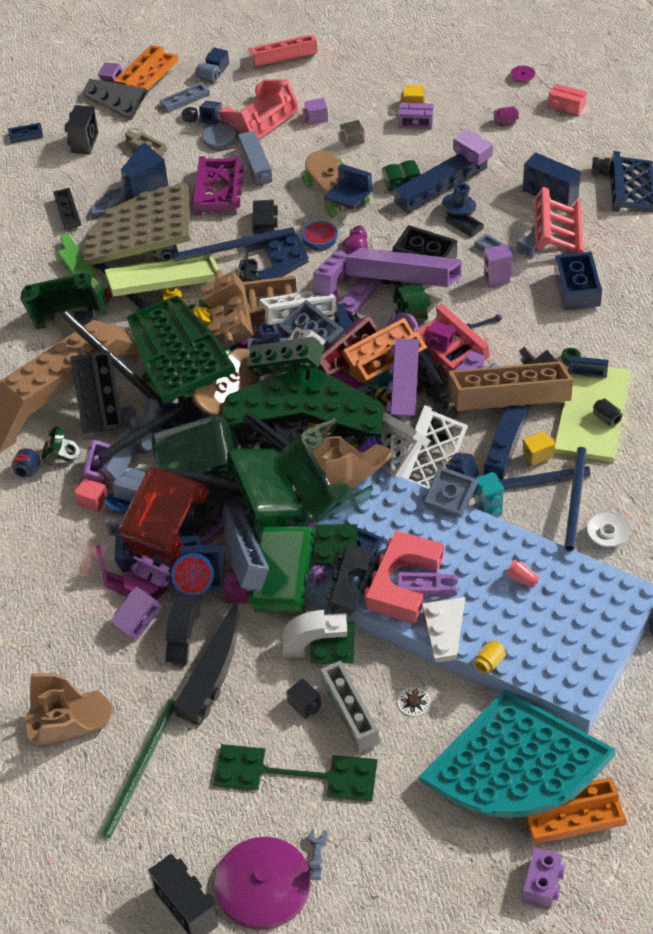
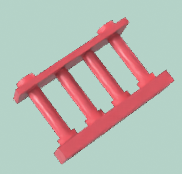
M542 187L534 199L536 249L543 250L546 245L552 244L569 250L571 254L583 253L581 201L577 200L572 207L551 200L549 189ZM550 207L568 213L569 218L551 212ZM550 219L568 225L569 230L553 225ZM551 232L570 238V243L552 237Z
M443 304L436 307L437 316L434 320L454 327V335L458 338V340L452 343L446 353L428 346L426 348L429 349L431 360L441 367L446 376H448V371H454L456 367L463 364L464 357L471 351L484 355V361L490 358L488 343ZM434 320L418 329V333L424 343L425 338L422 335H424L426 327H430ZM463 345H468V348H470L469 351L452 362L445 357Z

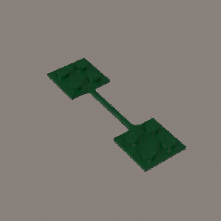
M315 524L314 564H330L333 566L334 571L340 561H337L340 549H344L348 543L357 545L358 525ZM347 622V637L321 638L310 643V664H334L339 661L342 664H354L355 622Z
M221 744L214 786L259 790L261 776L266 772L326 778L328 780L327 797L373 801L378 759L333 755L330 770L326 773L269 768L264 765L266 748Z

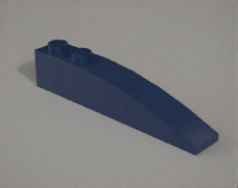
M531 404L506 407L484 463V475L493 472L499 480L505 479Z

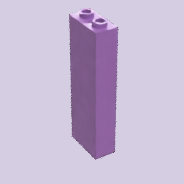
M360 248L345 257L346 275L449 287L462 277V259Z

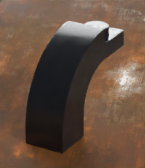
M179 594L174 599L166 630L165 641H167L165 662L188 663L191 632L195 619L200 616L201 596Z

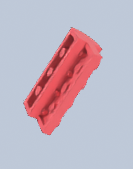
M313 34L251 47L248 48V52L253 60V66L258 67L316 54L317 40Z

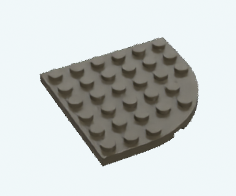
M177 183L171 187H161L151 192L145 191L135 198H131L114 208L108 209L94 223L87 234L84 255L86 267L191 241L188 184Z

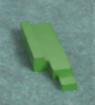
M69 234L60 235L63 250L58 251V260L70 276L89 273L96 279V272L91 266L86 267L84 255Z

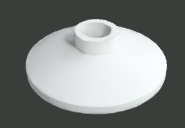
M604 512L590 519L587 532L591 540L596 544L604 547H616L627 540L630 529L627 521L620 515Z

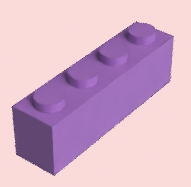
M396 338L395 344H391L390 356H394V363H390L389 375H393V382H389L388 394H392V401H388L387 413H391L392 417L399 420H414L419 339Z

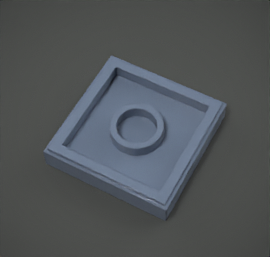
M439 466L423 503L426 506L463 518L478 484V479Z

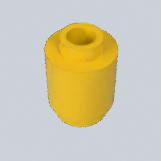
M488 641L475 656L473 664L476 669L483 674L492 672L506 656L504 646L498 641Z

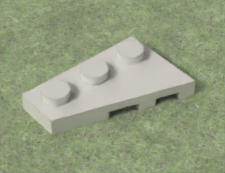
M465 597L422 604L435 663L457 660Z

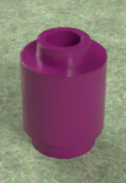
M514 106L494 110L495 124L516 123V120L519 119L518 109H515Z

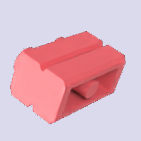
M557 83L548 95V107L580 115L587 101L586 91Z

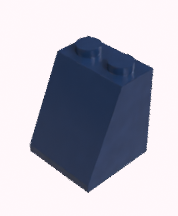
M146 143L141 144L120 169L122 175L121 182L124 186L123 193L128 200L139 196L142 192H151L158 188L169 186L165 160Z

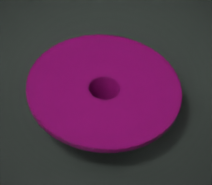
M525 65L516 66L511 70V76L517 81H529L535 77V70Z

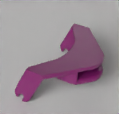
M173 529L172 533L177 556L166 565L171 569L177 559L181 557L176 529ZM100 545L96 546L105 587L126 597L138 587L156 601L168 589L166 587L161 588L150 582L153 576L152 573L148 580L134 575L133 572L125 573L121 576L106 571Z

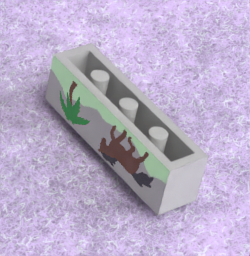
M339 661L322 668V684L357 751L360 753L379 745V730L342 662Z

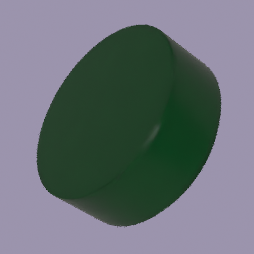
M566 348L562 351L561 361L569 366V357H581V353L576 348Z

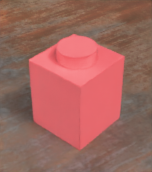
M86 478L82 480L80 485L76 486L74 491L77 505L96 512L100 511L105 503V498L108 496L105 485Z

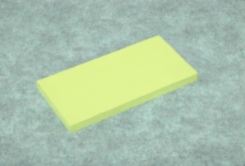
M209 254L174 262L171 259L166 262L158 261L105 269V276L112 295L120 296L214 281V272L219 270L213 256Z
M608 367L607 378L570 374L573 379L571 401H564L554 454L576 457L577 448L585 447L587 449L586 459L614 463L621 421L616 426L607 425L593 414V405L597 400L606 398L618 407L623 414L630 370Z

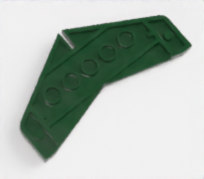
M311 368L309 380H306L307 370H295L294 372H286L229 393L224 400L221 428L234 429L242 427V424H247L243 421V417L247 412H250L261 421L288 416L313 417L360 431L361 435L370 438L373 436L381 438L384 412L383 405L379 401L317 368Z

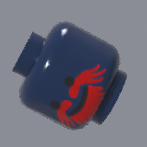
M23 448L16 453L11 466L17 476L22 478L32 477L36 473L41 460L34 450Z

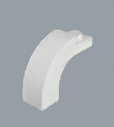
M324 610L304 613L292 619L285 626L282 633L283 659L305 658V647L314 640L347 637L346 614L324 615Z

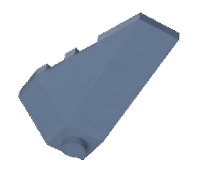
M307 300L279 325L289 335L293 333L296 327L304 330L310 329L324 339L325 343H331L344 331L342 327Z

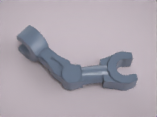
M311 830L309 834L310 842L315 846V858L311 861V880H321V870L323 869L321 847L327 843L328 835L327 831L323 830L322 838L316 839L314 830Z

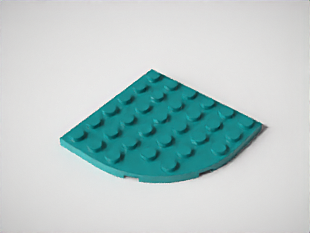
M503 690L422 772L419 779L427 787L470 811L494 817H526L550 811L572 800L614 758L616 751L613 747L507 690Z

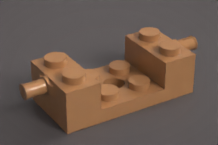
M216 270L214 272L215 280L202 286L201 290L203 300L211 308L213 323L207 325V328L218 339L224 350L252 337L253 331L243 282L234 271L222 276V271Z

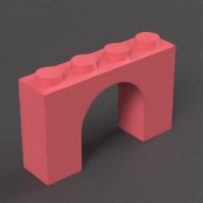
M395 531L393 537L387 541L386 553L380 557L378 571L375 570L373 572L372 584L370 588H366L364 600H366L367 610L416 624L422 610L423 594L396 586L390 580V576L396 570L407 566L418 567L437 573L444 558V544Z

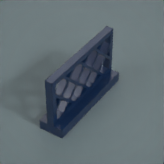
M613 151L609 168L612 211L619 212L622 207L653 212V162L650 160L621 157L619 151ZM623 163L629 164L631 167L627 168ZM640 166H647L648 169L644 170ZM635 169L640 174L636 175L634 172H632V170ZM628 174L631 179H627L624 175ZM644 176L649 181L645 182L643 179H641V177ZM637 181L641 185L638 187L633 182ZM626 186H629V187L632 188L633 190H632V191H628L625 187H626ZM646 188L650 193L647 194L642 189ZM638 193L642 197L639 199L634 194ZM629 197L634 202H626L625 199ZM647 200L651 205L645 204L643 201Z

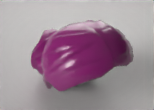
M357 225L351 229L349 236L344 239L341 247L342 252H345V254L349 255L360 248L368 249L367 232L362 225Z

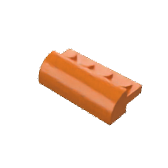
M150 45L113 82L149 90L179 60L178 55L165 53L163 47Z
M403 318L344 349L341 353L351 367L349 372L358 382L364 383L390 369V363H394V356H390L391 344H395L396 338L419 339L418 353L425 350L427 346L419 333H414L406 319Z
M612 777L592 781L580 794L555 809L524 817L527 831L530 832L534 845L626 825V817L619 803V794Z

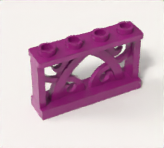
M199 156L193 202L195 216H200L202 213L233 212V214H237V208L241 207L239 197L242 196L240 184H243V175L241 173H244V163L240 162V156H236V158L206 159V156ZM220 178L228 184L221 191L216 193L214 188L206 186ZM230 198L231 201H230V202H226L225 199Z

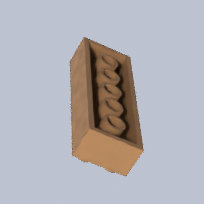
M561 361L448 371L447 392L457 411L486 410L494 407L506 408L507 406H526L528 404L542 405L550 402L562 403L572 399L573 379Z

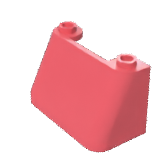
M264 79L255 87L256 101L240 111H234L231 107H225L218 111V114L223 123L230 125L242 134L255 131L258 139H260L295 114L298 110V102L288 79Z

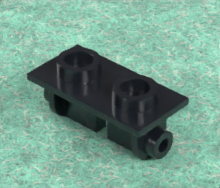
M246 253L244 259H241L238 269L241 270L239 279L242 282L256 281L257 261L253 258L248 259V253Z

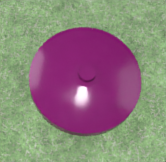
M255 837L234 846L221 860L215 877L218 902L226 915L237 924L259 930L279 927L292 920L306 904L311 888L309 867L301 852L292 844L274 837Z

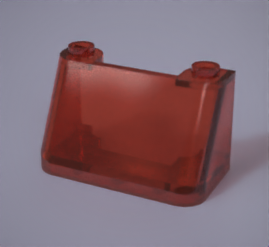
M149 468L120 524L119 534L121 539L136 555L176 561L183 546L177 533L191 503H203L209 492L208 489L199 482L166 470Z

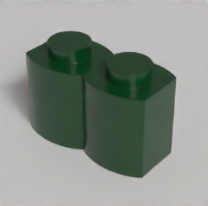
M407 160L400 164H390L382 168V177L388 191H394V189L421 175L415 160Z

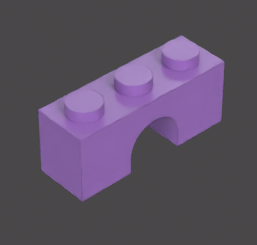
M342 251L334 252L313 272L312 292L330 296L336 290L337 281L344 282L350 276L346 275L345 257L348 254Z

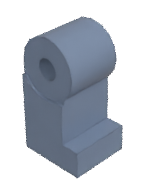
M535 226L532 227L531 233L526 238L520 237L517 240V253L531 259L540 251L536 249Z

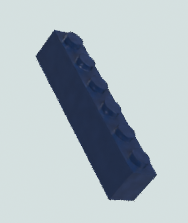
M456 154L394 189V203L408 214L452 189L456 183H462L479 172L484 171L487 168L488 159L479 166L474 162H469L461 154Z

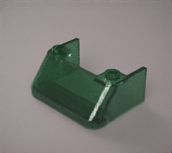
M335 418L304 431L287 445L280 455V461L309 516L315 521H323L369 500L374 489L370 485L353 493L349 485L344 482H338L330 485L312 451L320 447L323 437L333 433L337 422Z

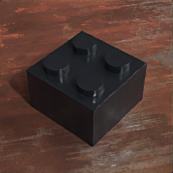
M74 105L72 112L69 113V120L65 123L64 130L68 136L67 144L70 146L71 153L91 154L99 134L94 106Z

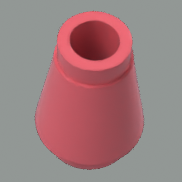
M514 560L506 572V575L510 577L509 579L531 588L535 587L540 578L522 561Z

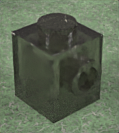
M355 120L340 124V132H338L339 141L343 142L345 148L365 143L364 128L360 121Z

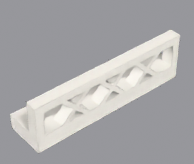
M307 291L259 299V305L265 309V323L271 325L282 323L305 300L309 301L325 315H332L335 312L336 297L333 294L326 296Z

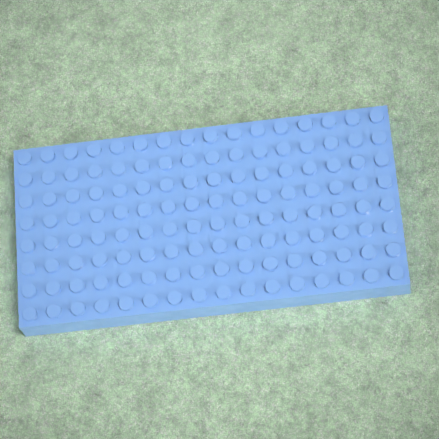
M382 468L377 469L355 488L331 504L317 524H357L358 528L383 537L384 543L375 555L376 558H380L382 554L386 553L387 541L393 537L395 531L444 544V558L437 573L452 574L458 577V584L452 585L458 588V595L454 597L423 595V603L465 597L457 660L434 662L423 609L415 624L367 610L364 594H360L356 611L351 616L346 615L347 622H355L356 627L495 692L501 693L503 690H507L589 734L650 624L653 609L652 583L575 550L568 552L564 549L563 545L469 505L463 518L426 506L423 501L429 488L403 477L397 478ZM310 545L313 548V552L310 554L308 573L314 566H324L327 569L328 579L325 583L316 586L307 578L305 588L306 599H304V603L332 614V610L326 608L328 600H325L329 587L332 588L333 580H331L333 566L330 564H314V545ZM514 560L522 561L540 577L534 588L513 581L506 575L509 566ZM407 566L402 567L393 572L390 576V580L397 586V576L399 572H435L421 569L418 567ZM350 574L348 575V582L357 589L359 582L362 581V577ZM488 641H498L504 646L506 656L492 672L483 674L473 664L475 656Z

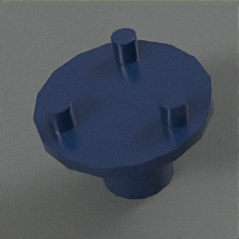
M456 183L454 192L443 197L441 204L446 210L447 215L451 213L467 216L472 215L476 210V202L469 197L470 186L468 184Z

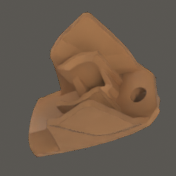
M340 436L323 438L309 443L315 464L326 472L331 489L322 484L320 490L328 501H335L355 488L386 463L392 455V451L389 448L376 444L361 453Z
M31 674L30 709L24 720L28 740L32 744L41 746L62 742L103 728L109 723L113 708L108 699L99 690L80 693L66 677L59 674Z

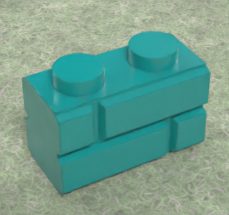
M492 472L477 477L475 505L478 510L498 518L503 514L504 487L499 482L497 475Z

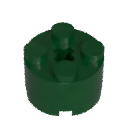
M422 284L394 289L393 304L397 303L398 308L395 310L396 315L403 312L412 315L417 322L428 320L427 307H430V299L428 296H425Z

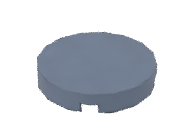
M227 124L211 125L203 132V142L210 149L223 150L230 144L232 146L236 141V131Z

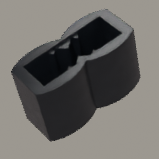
M253 200V234L267 233L278 228V217H275L278 216V205H275L274 200Z

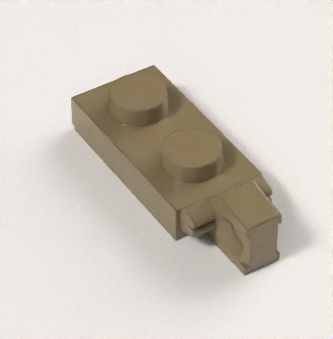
M128 130L124 133L125 141L136 149L141 144L146 143L160 156L167 151V146L164 143L142 132L136 134Z

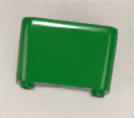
M264 527L263 531L260 530V549L269 567V571L262 590H254V592L250 593L249 605H252L255 612L296 617L305 613V588L310 554L313 552V548L310 545H314L315 531L313 528Z

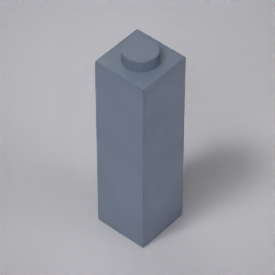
M251 131L238 134L240 149L256 186L273 182L271 167L256 132Z

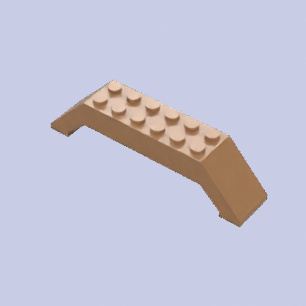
M92 320L84 326L117 357L123 355L134 357L137 360L141 359L133 333L129 328ZM76 332L0 381V452H3L17 442L16 438L29 415L74 386L70 356L97 352Z

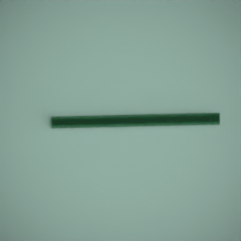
M167 700L100 833L103 837L108 839L112 837L175 710V700Z

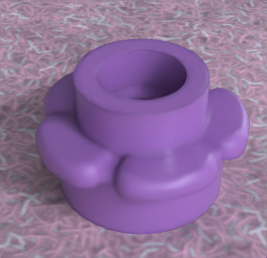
M324 566L312 567L307 576L308 580L316 586L325 583L328 579L327 569Z

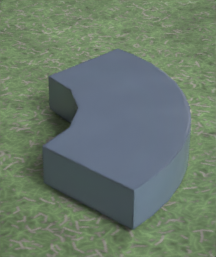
M124 187L110 190L100 200H96L91 209L92 219L100 218L108 209L125 202Z

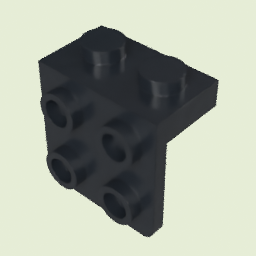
M420 353L417 379L420 385L425 387L428 397L432 398L436 404L451 399L447 392L448 377L440 366L434 368L425 354Z

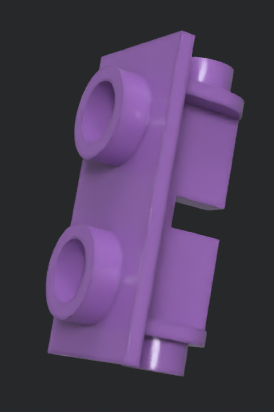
M144 555L141 559L134 556V559L138 560L137 564L134 563L131 568L134 575L148 580L152 573L153 576L150 582L161 588H168L171 585V580H169L171 568L160 564L159 567L153 565L154 560Z

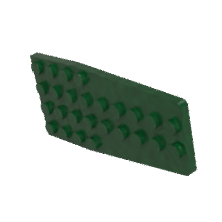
M178 295L127 316L148 377L163 403L172 402L182 395L190 394L198 388L208 386L216 380L226 378L232 373L237 372L235 365L218 339Z

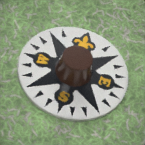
M410 687L399 694L397 704L404 714L420 716L429 709L431 699L425 690L418 687Z

